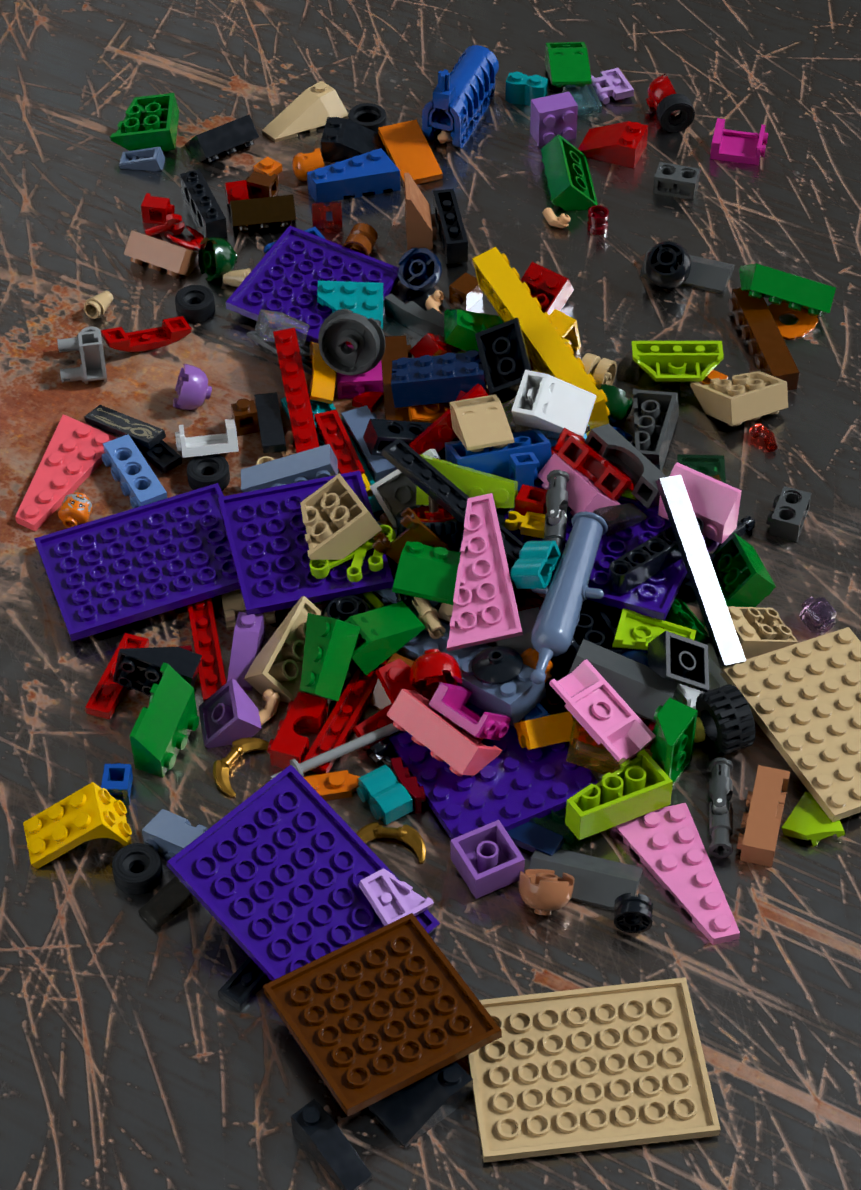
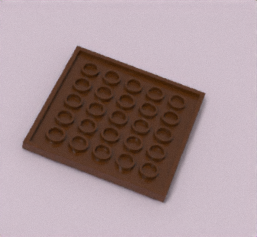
M413 913L263 985L264 994L347 1117L502 1037L500 1027Z

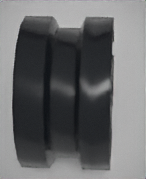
M626 893L616 898L614 904V924L618 929L627 933H641L651 928L653 922V903H651L649 897L640 893L638 897L631 896V893Z

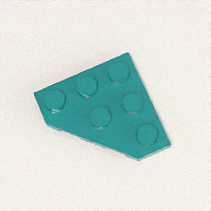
M318 280L317 302L320 305L328 306L333 312L340 309H348L368 319L379 320L383 330V283Z

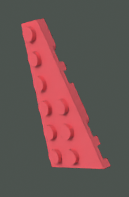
M63 414L16 513V523L36 532L61 506L65 496L73 494L103 463V443L114 440L117 437Z

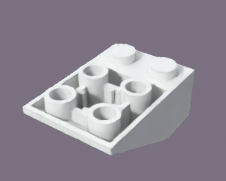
M525 370L511 412L517 425L561 433L563 428H566L584 437L597 396L549 374Z

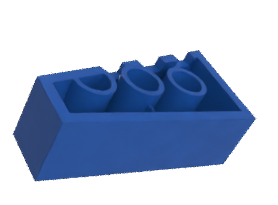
M382 148L307 172L308 193L317 204L344 200V196L348 195L357 198L363 197V193L374 191L375 194H382L383 190L392 189L393 192L401 190L400 170Z

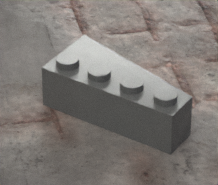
M632 389L635 448L651 463L660 465V471L662 472L679 416L678 393Z

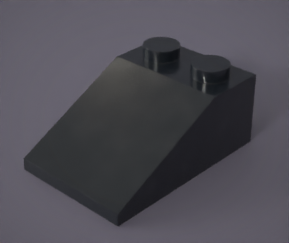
M327 117L321 139L323 162L336 163L380 148L386 153L378 133L347 118Z
M455 1061L368 1106V1109L400 1144L406 1148L473 1097V1079Z

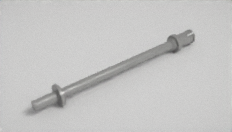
M391 723L302 763L292 759L290 760V765L304 778L303 773L401 730ZM279 773L270 776V780L277 776Z

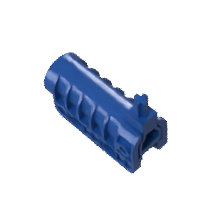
M479 45L470 46L464 50L450 73L446 69L438 72V84L433 91V99L422 110V132L426 140H435L441 130L451 131L453 146L463 148L494 98L495 76L499 70V63L492 51Z

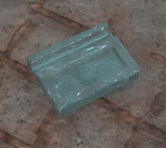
M592 84L584 87H577L575 85L563 87V93L570 92L576 101L578 115L593 114V111L602 112V104Z

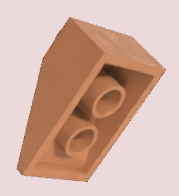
M404 173L407 250L412 248L433 249V241L437 240L436 228H432L436 226L435 214H431L430 204L411 175Z

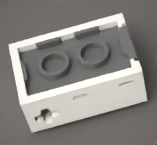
M429 449L423 453L424 455L441 460L435 449ZM398 469L370 486L394 528H397L396 515H398V512H402L403 509L412 506L418 508V505H416L417 485Z

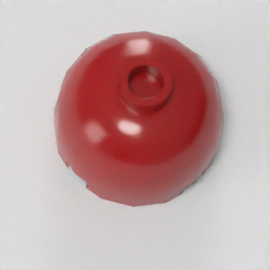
M666 74L655 78L649 84L647 90L648 98L645 100L649 109L654 108L656 111L662 99L671 94H676ZM680 110L673 111L671 115L679 112Z
M438 649L426 650L423 655L413 662L410 669L411 690H415L423 695L422 690L430 691V695H434L440 683L457 685L459 682L462 684L461 671L455 658L445 652H440Z

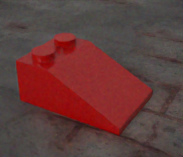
M627 121L591 128L588 130L578 150L584 153L586 158L634 169L647 146L648 125Z

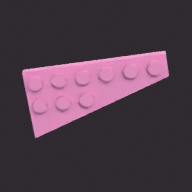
M493 494L468 498L447 651L523 635Z
M686 803L663 807L611 828L614 832L617 831L624 839V844L629 849L632 848L640 857V862L664 890H668L674 896L677 905L688 912L693 918L692 922L712 945L739 939L740 931Z

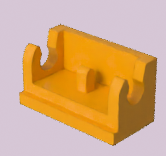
M569 711L514 723L521 748L527 747L528 750L577 739L572 714Z

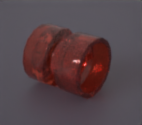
M324 202L312 203L313 227H316L318 230H325L326 227H329L331 230L342 229L341 202H329L328 205H325ZM327 211H332V220H326Z

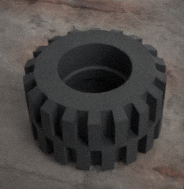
M728 684L697 696V717L703 723L705 741L713 752L719 756H724L753 745L755 741L753 714L747 700L737 687Z

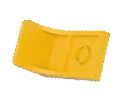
M91 782L24 821L23 826L31 865L39 869L80 844L92 839L110 838L124 846L132 844L130 837L132 830L127 823L125 815L127 814V809L124 803L112 797L105 788L102 789L94 782Z

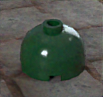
M204 238L200 243L204 244L203 250L198 251L200 271L202 274L206 273L208 275V278H205L207 281L221 280L224 274L233 271L237 263V253L230 243L222 238Z
M601 384V387L597 389H602L608 399V402L605 404L610 411L608 416L609 424L611 426L619 425L629 416L633 406V399L631 397L630 400L626 398V392L622 389Z

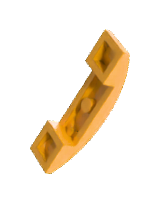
M311 342L312 380L310 383V400L332 404L336 371L331 369L323 360L319 350V343Z

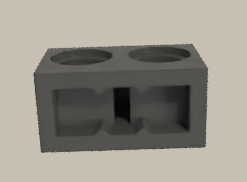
M659 162L654 176L653 193L694 200L699 186L700 169Z
M783 486L781 494H776L773 503L775 510H770L766 524L770 525L769 535L797 542L809 511L812 493Z

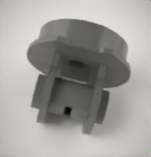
M340 309L330 314L321 325L318 337L320 354L325 363L334 371L344 375H357L372 370L381 361L385 352L386 342L381 328V321L373 318L368 319L348 309ZM345 341L352 343L354 348L348 347Z

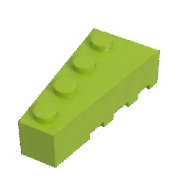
M420 454L421 457L468 497L472 498L492 493L495 508H515V499L518 495L517 481ZM417 486L416 505H429V495Z
M643 749L637 753V757L632 761L628 759L620 764V769L614 773H606L602 776L600 782L595 785H588L567 799L565 824L578 840L656 811L671 804L673 781Z

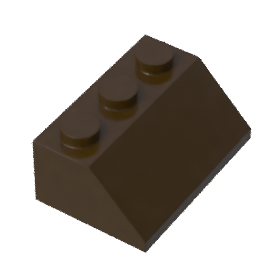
M293 195L230 201L233 229L237 228L238 232L249 231L250 227L258 226L260 230L270 229L271 225L279 224L280 227L292 226L293 222H296Z

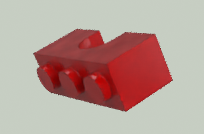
M571 435L556 454L572 468L587 476L595 483L594 485L612 500H619L633 482L577 436Z
M298 692L295 700L289 702L287 715L284 720L281 719L279 722L275 739L270 740L267 752L270 754L272 766L285 769L290 765V760L292 759L302 763L309 751V738L299 734L304 732L319 734L329 716L327 699Z

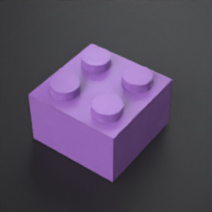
M570 92L531 99L530 134L538 147L545 146L558 134L567 141L576 139L578 105Z
M500 820L450 840V859L475 899L519 881L520 871L524 873L525 859Z

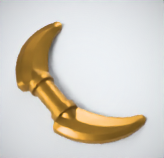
M255 737L240 738L232 742L231 751L225 758L216 760L213 765V777L222 792L232 798L236 796L229 781V770L232 764L244 753L255 750H268L269 742Z
M372 822L362 827L356 833L365 844L376 838L382 839V837L402 840L414 850L420 864H423L425 861L426 849L423 838L413 827L407 824L403 825V827L393 828L383 827L378 822Z

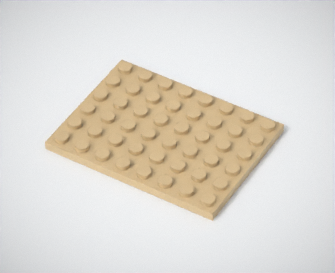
M849 627L746 659L744 663L723 667L721 669L723 673H720V675L727 684L734 685L740 690L750 706L754 720L829 819L835 822L860 813L861 641Z
M686 977L479 1000L502 1030L501 1038L467 1055L470 1077L473 1079V1096L483 1163L720 1136V1124Z

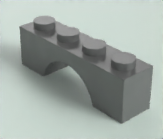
M610 424L591 429L584 443L613 466L628 475L633 481L634 486L631 494L647 509L658 506L660 492L656 481L667 476Z

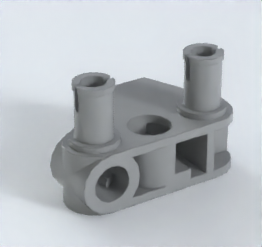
M85 327L78 333L77 337L57 339L59 353L79 350L82 362L80 367L60 369L62 383L80 380L85 382V384H88V381L96 380L108 382L103 337L99 328Z

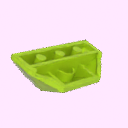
M722 341L631 342L632 359L656 382H702L724 358Z

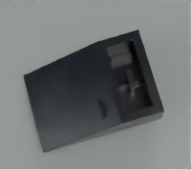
M180 647L120 649L113 682L151 696L150 690L153 684L159 685L162 678L160 669L164 662L169 664L194 688L202 655Z

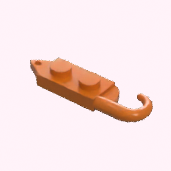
M348 770L305 776L304 779L325 801L352 797V793L357 791L356 789L359 787L358 778L360 776L350 774Z

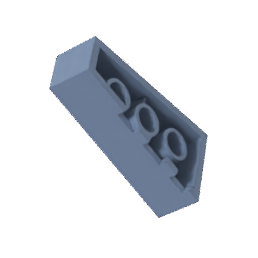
M161 809L142 829L143 844L153 847L168 862V860L208 829L200 824L193 827L188 819Z

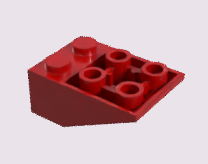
M534 262L530 264L520 280L521 283L525 282L531 292L530 295L532 298L536 297L538 299L542 312H547L548 315L554 309L560 311L574 291L568 278Z

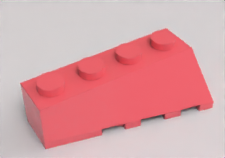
M402 689L386 714L393 720V726L403 732L407 731L412 735V741L420 746H426L431 750V756L439 761H445L450 765L449 770L461 777L463 775H476L502 752L495 745L493 747L486 746L482 743L484 738L473 736L428 705L430 701L415 690Z

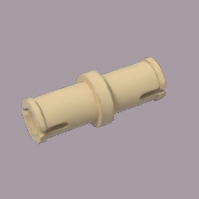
M414 597L412 604L419 614V620L426 626L430 637L433 639L441 638L446 631L438 618V611L431 606L427 599Z

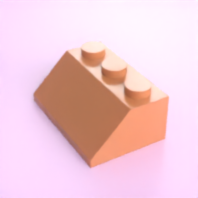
M131 230L123 254L131 257V262L143 265V261L149 263L148 268L161 271V268L167 269L166 274L179 278L180 274L189 276L199 264L198 252Z

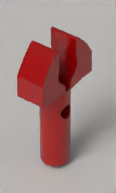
M172 213L166 215L167 220L165 223L146 229L145 235L154 236L169 231L176 236L183 232L185 223L182 222L181 215Z

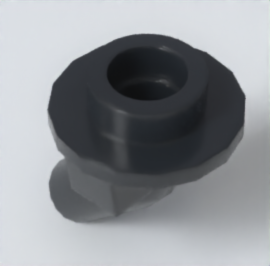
M381 740L370 749L373 753L369 757L375 763L381 760L386 765L391 766V759L396 758L390 755L394 751L391 741L385 743L384 740Z

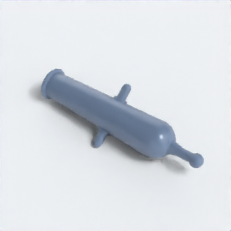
M579 512L572 517L573 527L551 582L544 589H531L534 593L546 594L531 634V643L539 653L536 668L530 675V679L534 684H542L545 681V671L550 659L562 655L571 645L576 626L579 622L583 602L588 598L601 599L604 596L602 589L588 587L601 537L608 530L606 521L595 513Z

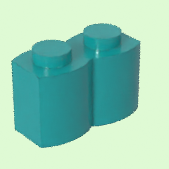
M521 72L509 73L506 79L505 101L512 104L531 106V99L547 96L548 79L540 75L528 76Z
M527 541L519 552V559L510 570L511 580L517 589H544L548 586L552 577V571L556 569L561 557L556 541Z
M383 765L358 778L359 787L356 789L358 796L362 802H368L376 820L380 819L387 825L413 811V799L387 765Z

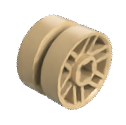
M586 353L581 361L584 364L585 372L587 374L591 373L594 377L596 387L600 388L601 384L613 386L617 370L616 361L607 358L601 359L600 356Z

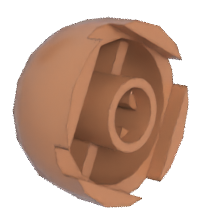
M526 869L525 873L520 871L518 882L520 896L527 906L535 909L536 914L551 915L552 911L560 910L570 901L575 880L572 875L563 872V876L558 877L554 874V870Z

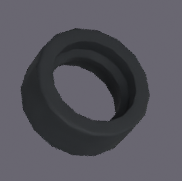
M363 103L354 106L349 111L348 119L378 133V127L387 126L386 112L377 104ZM362 119H374V120H376V121L368 122V123H366V122H360V120H362Z

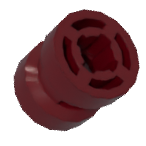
M596 205L589 208V220L587 222L589 233L603 235L608 231L607 220L609 218V210L606 207Z

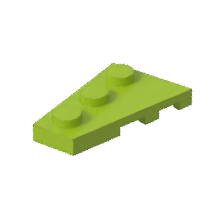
M623 608L612 647L648 650V643L664 631L694 640L697 630L648 617Z

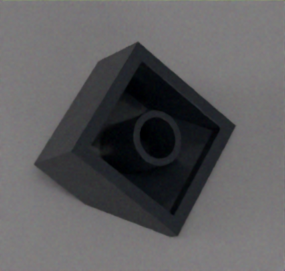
M664 631L648 643V667L664 679L703 692L709 691L708 645L668 631Z

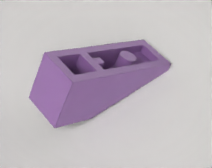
M246 612L238 613L227 682L230 679H234L243 690L252 691L253 688L244 677L254 659L262 650L265 637L264 614L247 615Z

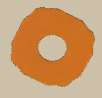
M786 303L768 306L782 337L792 340L803 337L812 331L818 323V317L809 315L806 309L801 308V311L788 308L789 304ZM790 313L798 318V322L793 325H786L780 322L779 316Z

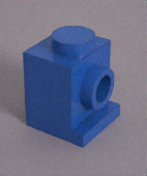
M533 452L509 454V479L518 482V491H520L522 484L534 487V480L538 478L537 467H539L540 463Z
M104 764L101 788H105L116 800H121L125 806H130L133 782L131 764Z

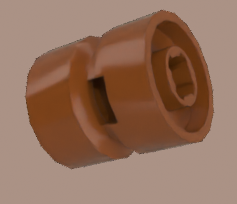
M357 223L353 226L343 246L369 256L378 239V234L369 224Z

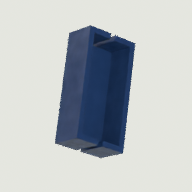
M476 350L457 354L445 353L438 356L424 355L419 358L410 359L403 357L392 361L391 387L395 408L453 402L461 390L467 393L476 384L482 385L487 392V382L480 354Z

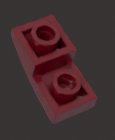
M401 757L392 758L391 771L413 799V811L416 814L422 813L421 802L426 801L424 787L418 786L416 776L410 777L408 767H403Z

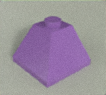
M230 679L198 707L204 747L206 748L232 745L233 741L252 737L262 729L258 708L234 679Z

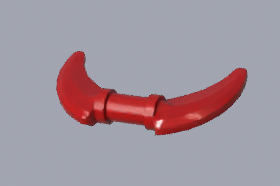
M186 225V228L195 238L191 241L181 240L167 234L169 239L189 250L199 251L204 245L200 243L205 237L188 225Z

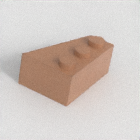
M758 765L753 792L748 791L745 807H750L749 813H743L741 828H745V834L739 833L736 849L741 850L740 861L772 867L790 771Z

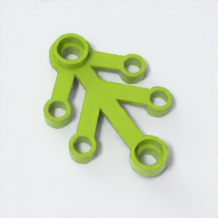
M379 525L382 528L381 532L388 537L390 542L396 539V533L391 526ZM372 537L341 560H310V572L315 578L323 579L327 577L330 569L353 558L351 566L347 569V578L350 582H358L362 579L361 567L366 553L373 548L372 544L376 541ZM375 549L373 556L368 559V565L371 571L377 572L384 567L382 558L384 553H380Z

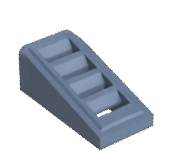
M161 147L126 151L122 153L119 167L120 169L162 171L165 156Z

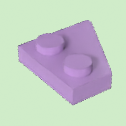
M384 868L360 880L358 884L384 926L410 913L416 916L431 908L434 904L431 898L427 897L425 899L412 890V886L404 881H399L395 875Z

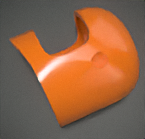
M320 148L314 149L311 153L304 154L300 152L292 160L293 172L296 178L303 182L307 181V172L325 167Z

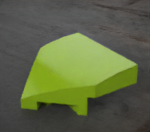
M806 791L781 827L784 836L803 840L811 839L813 847L817 846L821 839L836 834L837 837L846 835L840 820L832 822L810 792Z

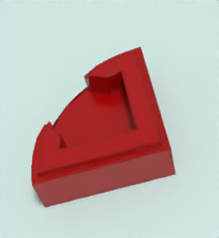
M373 391L361 393L352 399V406L359 408L367 405L371 413H373L383 400V393Z

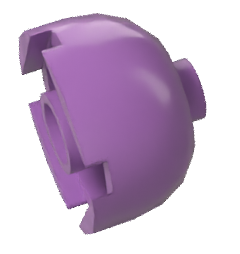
M184 363V368L180 370L175 388L179 396L178 399L174 398L173 407L191 411L199 408L205 399L209 400L212 386H208V378L205 372L198 367Z

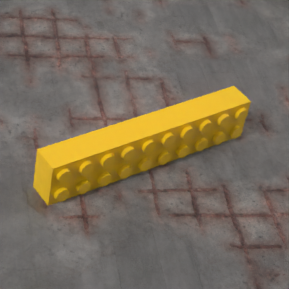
M494 247L472 258L478 285L503 322L515 318L519 319L528 356L538 372L549 374L597 396L586 428L587 436L591 429L609 424L608 416L610 411L605 404L608 402L606 394L602 389H597L594 377L591 373L587 374L585 372L581 359L574 357L571 345L568 342L564 343L559 328L552 326L550 316L547 312H542L538 299L536 297L532 298L528 285L525 282L521 283L517 270L509 266L510 263L505 253L501 254Z

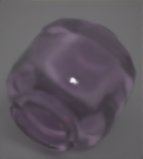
M810 597L802 603L803 609L799 617L812 633L820 632L824 634L836 625L837 612L824 597L816 599Z

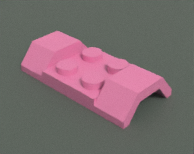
M587 659L569 675L559 681L553 679L549 682V685L566 703L564 705L565 708L598 745L603 744L620 764L636 756L638 752L643 750L656 737Z

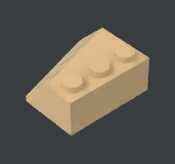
M761 371L733 375L732 380L710 379V384L701 385L699 382L690 383L705 414L726 422L729 426H739L744 421L758 420L763 415L777 414L779 410L788 408L787 381Z
M340 473L300 502L303 523L306 526L307 534H305V538L309 546L307 552L310 560L344 559L382 530Z

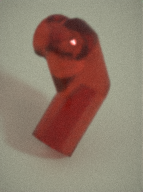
M755 423V426L750 427L749 432L751 436L755 439L761 436L768 452H773L778 448L774 433L762 423Z

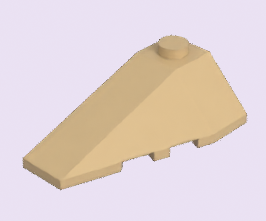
M320 81L300 94L262 130V134L274 142H279L297 137L299 132L309 130L310 133L315 132L317 127L326 124L327 117L348 119V112L336 90L325 82Z
M305 596L298 600L256 656L244 677L260 694L263 695L267 689L271 688L274 692L279 693L280 701L288 704L291 700H295L298 692H303L300 690L308 613L321 616V611Z

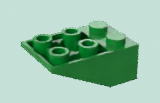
M585 42L545 43V68L552 85L556 87H566L567 85L584 87L586 84H592Z
M403 601L350 616L344 621L361 627L352 659L366 676L426 628Z

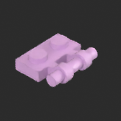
M619 68L601 71L600 77L597 78L591 75L592 84L588 85L592 91H595V96L603 104L609 103L610 96H613L615 100L634 96L633 87Z

